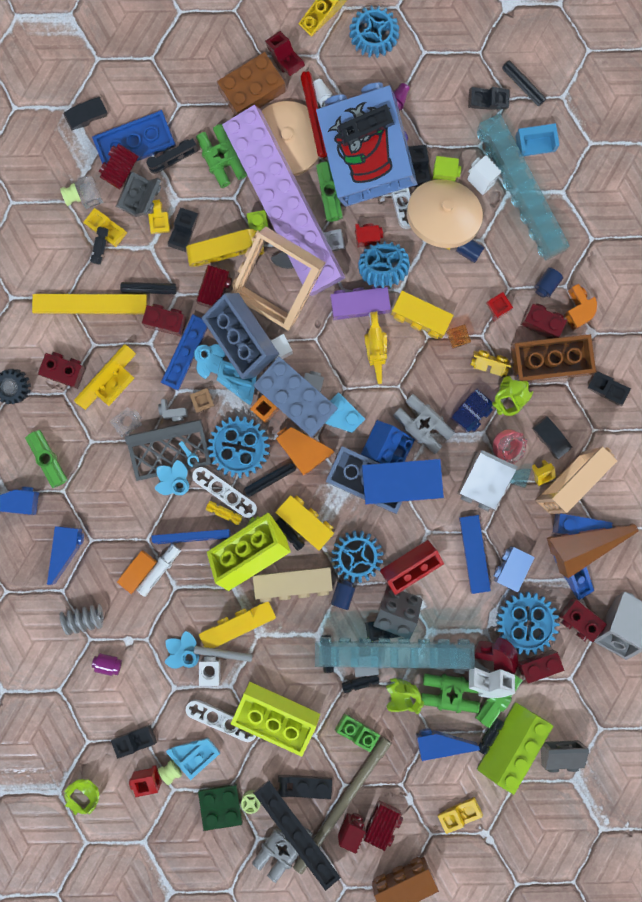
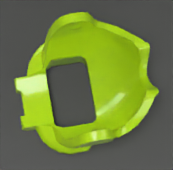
M506 376L502 380L499 392L495 396V401L492 402V405L497 409L498 415L513 416L520 412L530 401L533 391L529 392L528 381L512 380L511 376ZM510 397L514 402V406L506 409L501 399Z
M390 679L391 682L395 683L386 686L387 691L391 695V702L386 706L388 711L402 712L408 710L419 714L424 706V702L421 700V694L417 686L402 679ZM410 696L416 699L414 705L410 699Z
M89 779L76 780L64 791L67 802L65 806L69 807L74 815L77 813L90 815L98 804L99 788ZM76 789L84 793L90 800V803L85 808H82L71 798V794Z

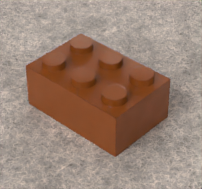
M265 52L217 81L219 92L235 116L253 105L261 108L286 92L284 80Z
M425 857L414 858L410 861V864L404 867L398 866L387 875L377 876L372 882L373 893L377 902H419L439 892Z

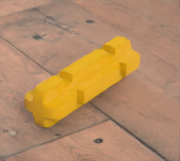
M209 501L206 506L207 511L214 512L215 515L228 521L231 520L236 525L241 523L243 517L240 514H234L233 511L221 505L217 506L212 501Z

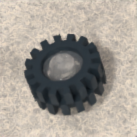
M8 369L0 372V402L15 404L24 401L23 399L28 397L27 394L31 391L28 387H31V383H27L29 378L24 377L26 375L24 372L20 373L21 370Z

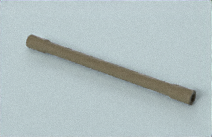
M385 737L380 739L367 762L313 840L318 847L322 845L374 767L392 743ZM299 857L293 868L299 874H303L307 865Z

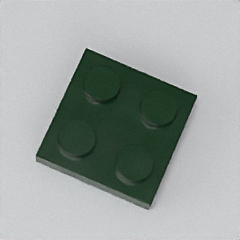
M237 784L198 790L203 831L243 824Z

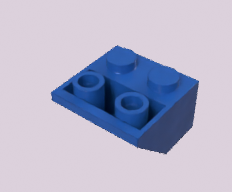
M377 420L361 455L380 464L405 462L415 439L393 425Z

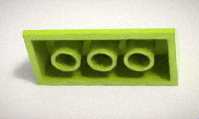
M515 702L504 720L503 728L498 731L497 738L493 745L489 746L490 750L482 758L477 770L498 786L515 795L551 732L553 725Z

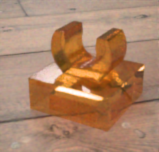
M465 324L446 331L452 349L471 343Z

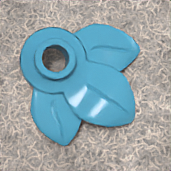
M219 344L211 346L199 345L194 351V358L197 361V372L204 379L210 375V372L218 374L219 364L223 360L222 358L226 356ZM202 351H206L207 356L205 358L201 356Z
M179 460L175 461L173 467L166 465L158 466L157 475L161 482L155 486V490L162 495H170L172 493L184 495L187 493L189 482L186 479L188 473L186 466ZM178 482H181L183 484V487L178 488L176 484Z
M185 631L181 640L171 638L165 641L166 648L170 653V656L165 660L166 665L177 669L182 666L191 668L198 663L199 654H193L197 642L191 633ZM187 654L193 656L192 661L186 659Z

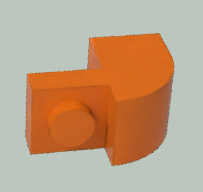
M579 284L568 290L576 307L564 314L573 331L589 322L597 311L596 298L593 297L588 300L586 290L580 287Z
M264 395L250 408L265 423L279 411Z

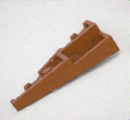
M632 523L629 526H614L611 529L600 528L581 531L579 534L550 536L547 537L550 553L556 558L559 573L570 578L639 532V529Z

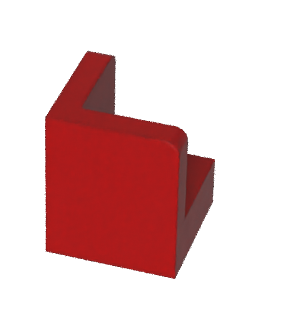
M504 292L486 302L494 315L493 321H496L513 309Z

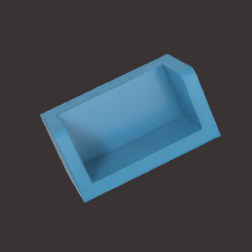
M556 123L518 129L515 135L519 157L556 152L559 147Z

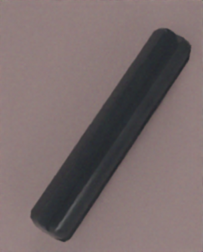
M510 60L503 65L502 70L537 106H541L546 101V97Z
M121 282L120 290L122 293L175 295L177 285L175 283Z
M290 461L244 488L246 495L251 497L296 471V466Z

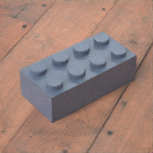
M225 293L202 317V320L241 379L256 377L279 355V352L239 293Z
M278 357L253 385L311 438L338 409L281 357Z
M342 446L326 483L365 500L362 465L380 463ZM402 502L378 503L374 505L397 514Z

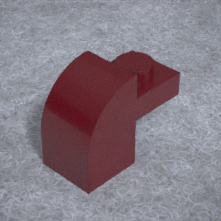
M281 31L265 41L273 60L283 73L286 72L291 76L305 66L304 61L294 52L290 40Z
M498 637L496 643L489 641L478 642L474 651L475 659L494 661V671L501 669L515 675L518 667V653L509 641Z

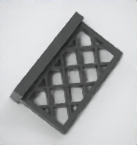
M202 419L125 436L136 481L157 477V472H151L153 469L157 471L155 466L160 458L170 463V467L174 464L179 454L187 458L186 454L181 452V447L178 450L169 444L174 437H179L184 440V444L187 442L196 449L193 453L199 450L205 454V462L199 463L191 458L190 461L195 464L192 467L187 462L185 465L187 470L211 465ZM200 432L201 441L198 446L188 440L192 433ZM156 441L166 445L161 454L151 449ZM141 445L147 449L142 458L134 454V446ZM167 447L177 452L172 461L162 456ZM148 451L158 456L154 465L143 460ZM141 462L151 467L148 474L140 476L138 467Z

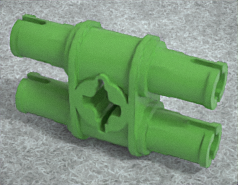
M218 124L213 128L219 141L218 145L212 146L206 132L198 134L196 139L202 149V157L205 158L210 168L209 172L215 175L220 187L225 188L231 183L224 168L231 166L238 180L245 178L247 173L222 124ZM219 154H223V155H224V158L221 159V157L219 156Z
M424 674L423 685L438 687L441 690L439 695L421 693V700L424 702V705L437 707L440 711L443 709L456 711V713H461V711L479 713L480 702L462 698V693L464 692L478 694L477 691L469 689V680H466L463 676L453 677L446 674L441 676ZM452 687H453V691H454L456 694H455V695L453 694V695L451 696V698H450V697L448 696L447 692H448V693L451 692V689H452Z

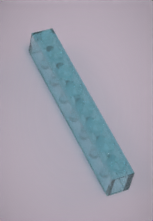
M499 113L481 122L477 129V136L481 142H484L488 157L492 158L498 170H501L500 175L503 179V186L506 191L510 192L513 205L518 207L522 222L527 224L530 238L533 241L535 240L538 245L539 255L547 261L565 252L570 245L501 114Z
M320 637V641L315 642V667L475 669V645L470 643L469 639H458V642H450V639H438V642H430V639L421 638L418 639V642H410L409 638H399L398 642H390V638H379V641H371V638H359V641H351V638L343 637L339 638V641H331L330 637Z

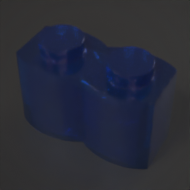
M475 389L450 418L465 432H475L481 425L479 422L483 416L487 418L494 410L491 408L493 406L492 401L478 389Z

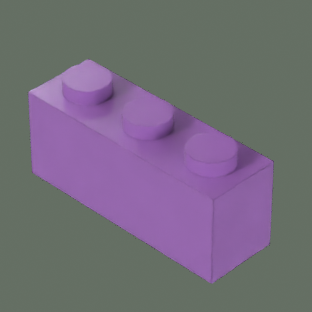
M373 286L369 290L355 288L353 292L346 293L345 290L335 291L330 297L333 321L369 316L370 312L376 311L378 315L390 313L388 287L383 289L381 286L377 288Z

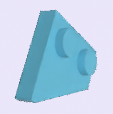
M221 360L216 380L244 402L251 405L255 389L253 385L256 383L257 376L241 379L232 363Z
M339 392L330 400L338 409L325 424L353 433L365 421V418Z
M207 737L169 748L166 753L185 775L192 780L220 754V751Z

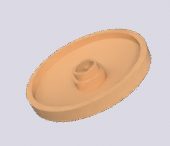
M281 101L264 108L262 113L293 175L297 176L311 169L320 157L317 154L307 106L293 101Z
M438 179L428 181L414 190L407 205V219L414 233L426 243L441 248H455L465 245L476 236L482 224L483 211L478 198L467 187L451 180Z

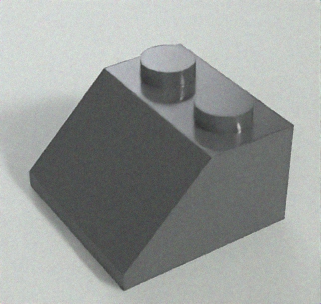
M579 740L544 742L541 747V765L545 770L552 773L559 772V769L577 772L579 769L585 768L589 748Z

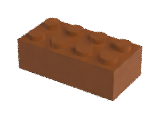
M591 334L514 343L510 347L514 379L517 381H528L530 383L589 376L596 373Z

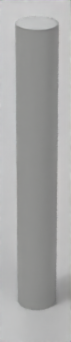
M195 646L193 654L247 662L252 661V654L200 646Z

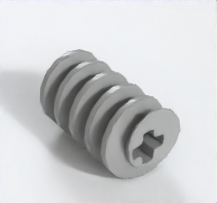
M98 604L97 610H95L93 605H90V611L83 607L82 613L76 608L74 615L71 610L67 611V616L60 612V623L66 635H71L72 632L77 634L80 630L82 632H86L88 629L94 630L95 626L97 629L103 627L104 615L100 604Z

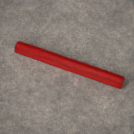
M304 71L300 77L318 157L325 158L327 153L316 109H319L314 84L311 73Z

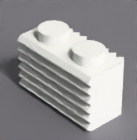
M484 156L482 159L480 157L472 163V168L468 171L470 174L467 180L482 195L496 183L501 173V170H498L496 164H493V161H490L488 156Z

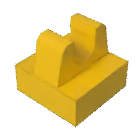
M542 460L543 467L537 468L535 464L532 465L535 482L538 486L556 478L555 468L552 463Z

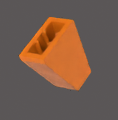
M285 427L277 433L278 437L276 440L303 476L334 454L331 448L292 427L289 429Z

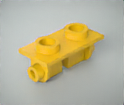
M484 350L473 352L476 359L472 358L470 365L474 369L486 372L489 365L491 366L490 373L501 377L503 375L507 376L509 369L506 366L511 368V363L507 357L501 355L494 357Z

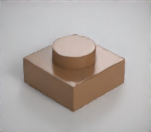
M208 388L190 394L196 413L215 407Z

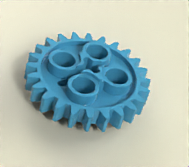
M236 416L234 422L229 417L228 424L222 420L223 427L215 426L218 432H211L214 439H208L213 444V446L207 448L213 451L209 457H215L212 464L219 463L217 470L219 471L224 468V475L230 471L232 478L236 473H238L239 478H242V473L249 477V471L256 474L255 467L262 469L260 462H267L263 456L270 454L265 451V448L270 447L269 444H265L269 437L262 436L266 431H259L260 424L253 426V419L248 423L247 417L240 421L239 416ZM230 431L237 433V437L233 441L227 440V433ZM248 435L255 436L256 441L254 444H246L245 439ZM241 442L243 447L254 448L256 451L250 452L240 449L237 452L236 448L223 446L222 443L238 445ZM230 449L233 455L230 459L225 460L222 456L223 452ZM245 453L251 455V461L248 464H244L241 461V457Z
M518 592V598L511 595V602L504 600L507 606H500L503 613H497L496 615L501 617V620L495 621V623L501 625V627L496 629L497 632L503 633L500 635V638L506 639L517 648L518 654H521L524 650L527 656H529L530 650L533 654L537 655V649L544 652V645L551 647L548 641L556 640L552 635L559 632L554 627L560 626L559 623L554 622L559 616L552 614L556 608H549L551 602L547 601L544 603L545 597L541 596L538 599L537 593H534L531 597L530 592H526L525 597L521 592ZM527 606H529L528 617L526 611ZM517 608L522 610L520 618L514 617V611ZM536 609L541 610V616L538 619L533 617V612ZM528 618L531 621V625L525 626L524 622H527ZM521 628V636L515 638L513 635L514 630ZM539 628L541 635L538 638H534L533 631ZM527 630H528V636H529V640H528V641H526Z

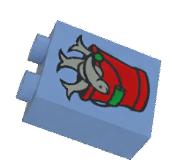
M379 82L371 83L361 89L362 95L347 99L346 95H335L325 101V107L316 109L337 197L345 207L418 185L397 100L390 85L384 87ZM383 105H388L395 125L355 141L352 145L343 146L342 134H339L337 129L340 124ZM354 128L349 130L350 134L355 133Z

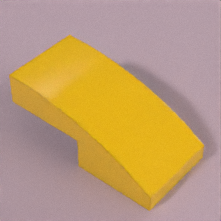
M96 208L91 211L83 222L95 233L98 227L107 228L109 232L108 237H105V239L114 247H117L127 234L123 228L115 224Z
M475 797L438 814L446 834L464 828V824L483 817Z

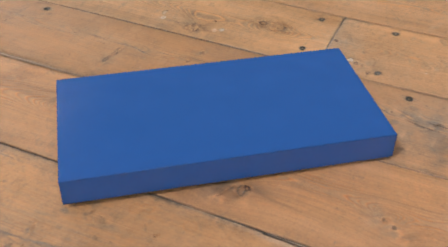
M162 110L92 136L102 164L103 162L108 163L111 158L108 153L113 145L117 147L120 144L139 156L137 161L176 147Z
M440 459L362 465L365 504L444 498Z

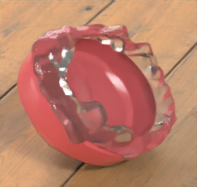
M511 429L504 430L494 438L493 453L496 457L515 464L525 454L527 439L523 438V434Z

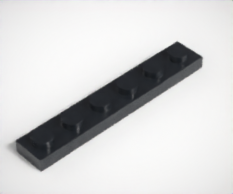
M268 780L254 791L253 794L324 890H328L341 877Z

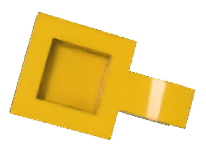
M160 199L153 200L154 213L148 214L151 234L170 232L168 213L162 212Z

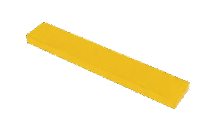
M32 294L33 314L144 315L147 305V295Z

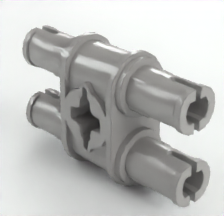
M412 394L406 403L418 413V417L412 419L401 408L396 411L393 417L405 427V432H409L418 441V444L423 443L430 451L436 454L442 448V445L430 435V431L436 429L447 440L455 434V431L443 421V416L440 417L430 407L431 405H425ZM429 418L427 423L428 428L424 427L419 430L421 425L420 420L424 421Z
M304 826V828H305V830L308 832V834H309L310 836H312L313 833H312L308 828H306V827ZM279 827L273 829L274 832L262 844V850L252 862L261 871L271 856L277 858V863L267 874L275 883L286 869H291L292 863L298 857V853ZM279 845L282 847L285 845L287 851H279Z

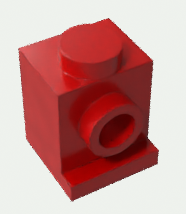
M372 223L364 224L362 227H359V224H355L357 248L374 246L377 242L380 244V240L383 238L382 227Z
M156 765L149 769L134 771L129 779V786L133 790L135 797L158 793L162 783Z

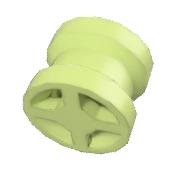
M75 183L71 184L68 188H60L67 206L71 205L72 202L82 201Z
M172 759L168 761L165 767L161 766L158 769L161 778L167 785H170L175 778L182 776L180 768Z
M254 790L245 792L242 797L241 807L248 814L257 812L261 805L253 794Z

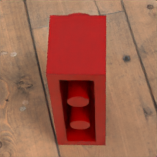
M426 540L380 569V573L396 595L444 565V562L436 548L429 540Z

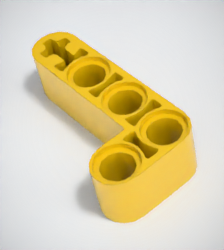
M245 229L186 246L189 266H203L245 254L248 248L252 247L254 243L252 238L257 231ZM264 246L262 247L259 255L265 253Z

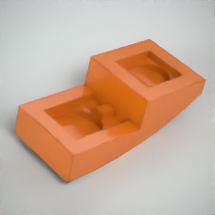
M142 550L117 583L130 594L134 593L136 588L156 565L157 561Z

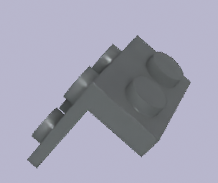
M130 172L115 207L134 217L150 213L154 206L152 202L154 196H157L161 190V179L147 180L134 172Z
M387 586L373 626L410 640L418 623L423 600L416 595L404 591L395 595L390 587Z

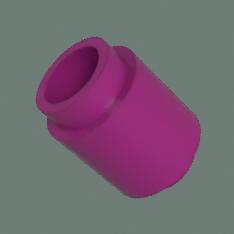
M99 653L98 657L94 656L92 668H94L95 673L108 676H118L122 665V660H119L118 657Z

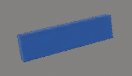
M192 314L161 381L162 384L179 391L192 364L194 351L201 344L208 329L201 317Z
M479 515L460 517L459 521L471 594L489 592L491 589Z
M225 529L151 535L152 543L155 545L219 540L231 537V531Z

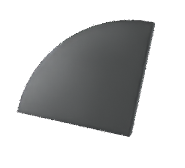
M283 251L270 258L276 266L286 269L294 268L288 255Z

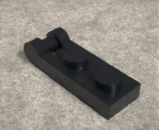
M386 104L340 124L337 129L339 134H342L343 146H349L355 141L395 124L389 107ZM354 128L355 133L350 134L349 130Z
M193 138L190 140L186 139L174 149L169 148L157 158L149 157L146 163L150 172L157 174L198 152V148Z
M278 775L279 789H277V792L281 797L331 800L332 778ZM287 783H293V789H287Z

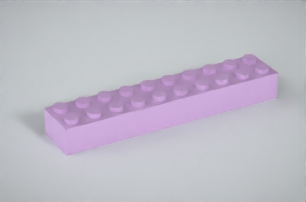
M253 105L222 124L276 233L326 262L310 296H314L345 279L262 111ZM288 255L303 285L311 268Z

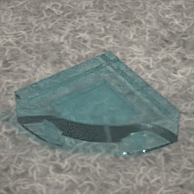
M531 469L516 470L510 483L526 488Z

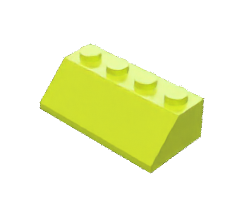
M267 513L207 551V556L215 583L230 591L291 551L286 536L273 517Z
M249 682L231 725L302 757L317 727L320 713Z

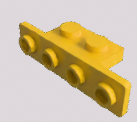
M124 344L82 392L79 393L74 402L86 410L99 397L105 404L110 406L134 379L124 367L136 353Z
M264 602L247 611L243 608L235 612V617L231 619L225 617L218 620V625L201 632L199 637L204 647L215 648L274 620L276 616L270 603Z

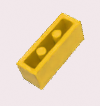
M401 291L391 312L396 321L410 323L413 329L418 331L422 329L435 339L443 338L454 316L404 291Z
M290 495L275 513L320 551L333 536V527L327 521L322 523L317 519L319 514L312 508L307 510L303 506L305 502L297 495L294 498Z

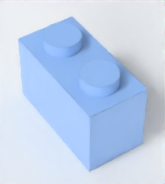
M510 546L502 555L503 563L501 567L498 566L494 572V581L518 592L535 557Z

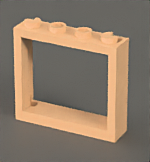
M265 226L261 231L257 230L252 238L254 243L245 253L247 259L238 269L240 274L232 282L233 289L231 293H239L248 307L289 331L301 313L326 262ZM265 241L311 268L289 314L244 287Z
M607 447L583 451L535 501L549 514L568 513L617 462L611 453L612 451Z

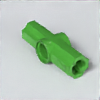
M328 161L321 162L316 165L326 221H338L343 219L330 165ZM326 189H332L334 193L332 195H327L324 191Z
M41 430L32 432L25 437L35 456L36 463L43 470L51 487H58L68 481L57 461L56 454L52 452ZM49 454L50 461L44 464L43 457Z
M515 675V691L523 681L517 675ZM512 695L502 698H486V702L475 718L490 728L500 712H503L509 706Z

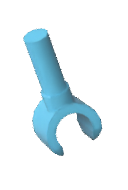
M183 441L178 443L186 453L190 466L193 467L190 461L191 458H196L199 462L198 455L191 453Z

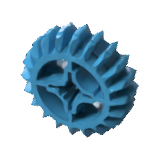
M371 5L369 10L364 7L362 13L358 11L356 17L352 18V24L349 27V37L351 38V44L356 45V51L361 50L362 56L367 52L369 58L372 54H375L376 58H378L379 53L385 56L386 50L391 52L392 46H396L400 28L397 25V18H393V13L387 14V8L381 11L380 6L377 9H373ZM367 23V28L364 29V32L360 33L359 30L362 25ZM389 31V36L382 41V35Z
M385 241L383 244L377 242L376 246L370 245L369 249H364L363 254H360L358 262L359 274L362 276L363 281H367L368 285L374 284L375 288L381 286L383 289L388 285L391 288L392 284L398 285L399 281H404L405 276H408L410 268L409 256L399 244L394 246L393 242L390 244H386Z
M353 531V537L351 538L349 533H345L347 540L340 537L339 540L342 544H334L339 549L338 551L332 550V553L337 554V557H333L331 560L338 561V564H335L333 567L334 569L341 568L338 571V575H341L343 572L346 573L344 580H347L350 575L352 576V583H354L355 577H358L359 583H362V576H365V579L369 581L370 579L367 574L371 573L375 577L376 574L372 570L375 568L380 571L381 569L379 566H376L377 562L383 563V560L378 559V556H382L383 552H377L381 545L374 546L377 539L374 538L372 541H369L371 537L369 533L364 538V531H360V536H357L356 531ZM352 541H362L356 550L345 547ZM367 544L372 549L373 561L368 560L364 556ZM361 550L360 556L366 562L358 560V562L354 563V557L348 552L357 553V551L360 552ZM342 552L351 558L347 569L341 560ZM360 563L369 566L363 572H352Z

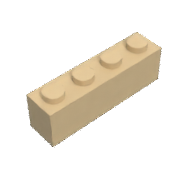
M330 567L253 576L255 599H260V602L272 601L271 598L279 597V600L291 599V595H298V598L310 597V593L324 596L329 595V591H333Z

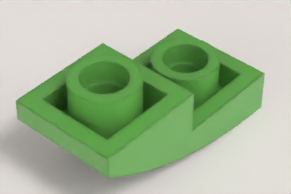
M345 713L335 729L336 733L353 741L354 744L370 753L380 737V734Z

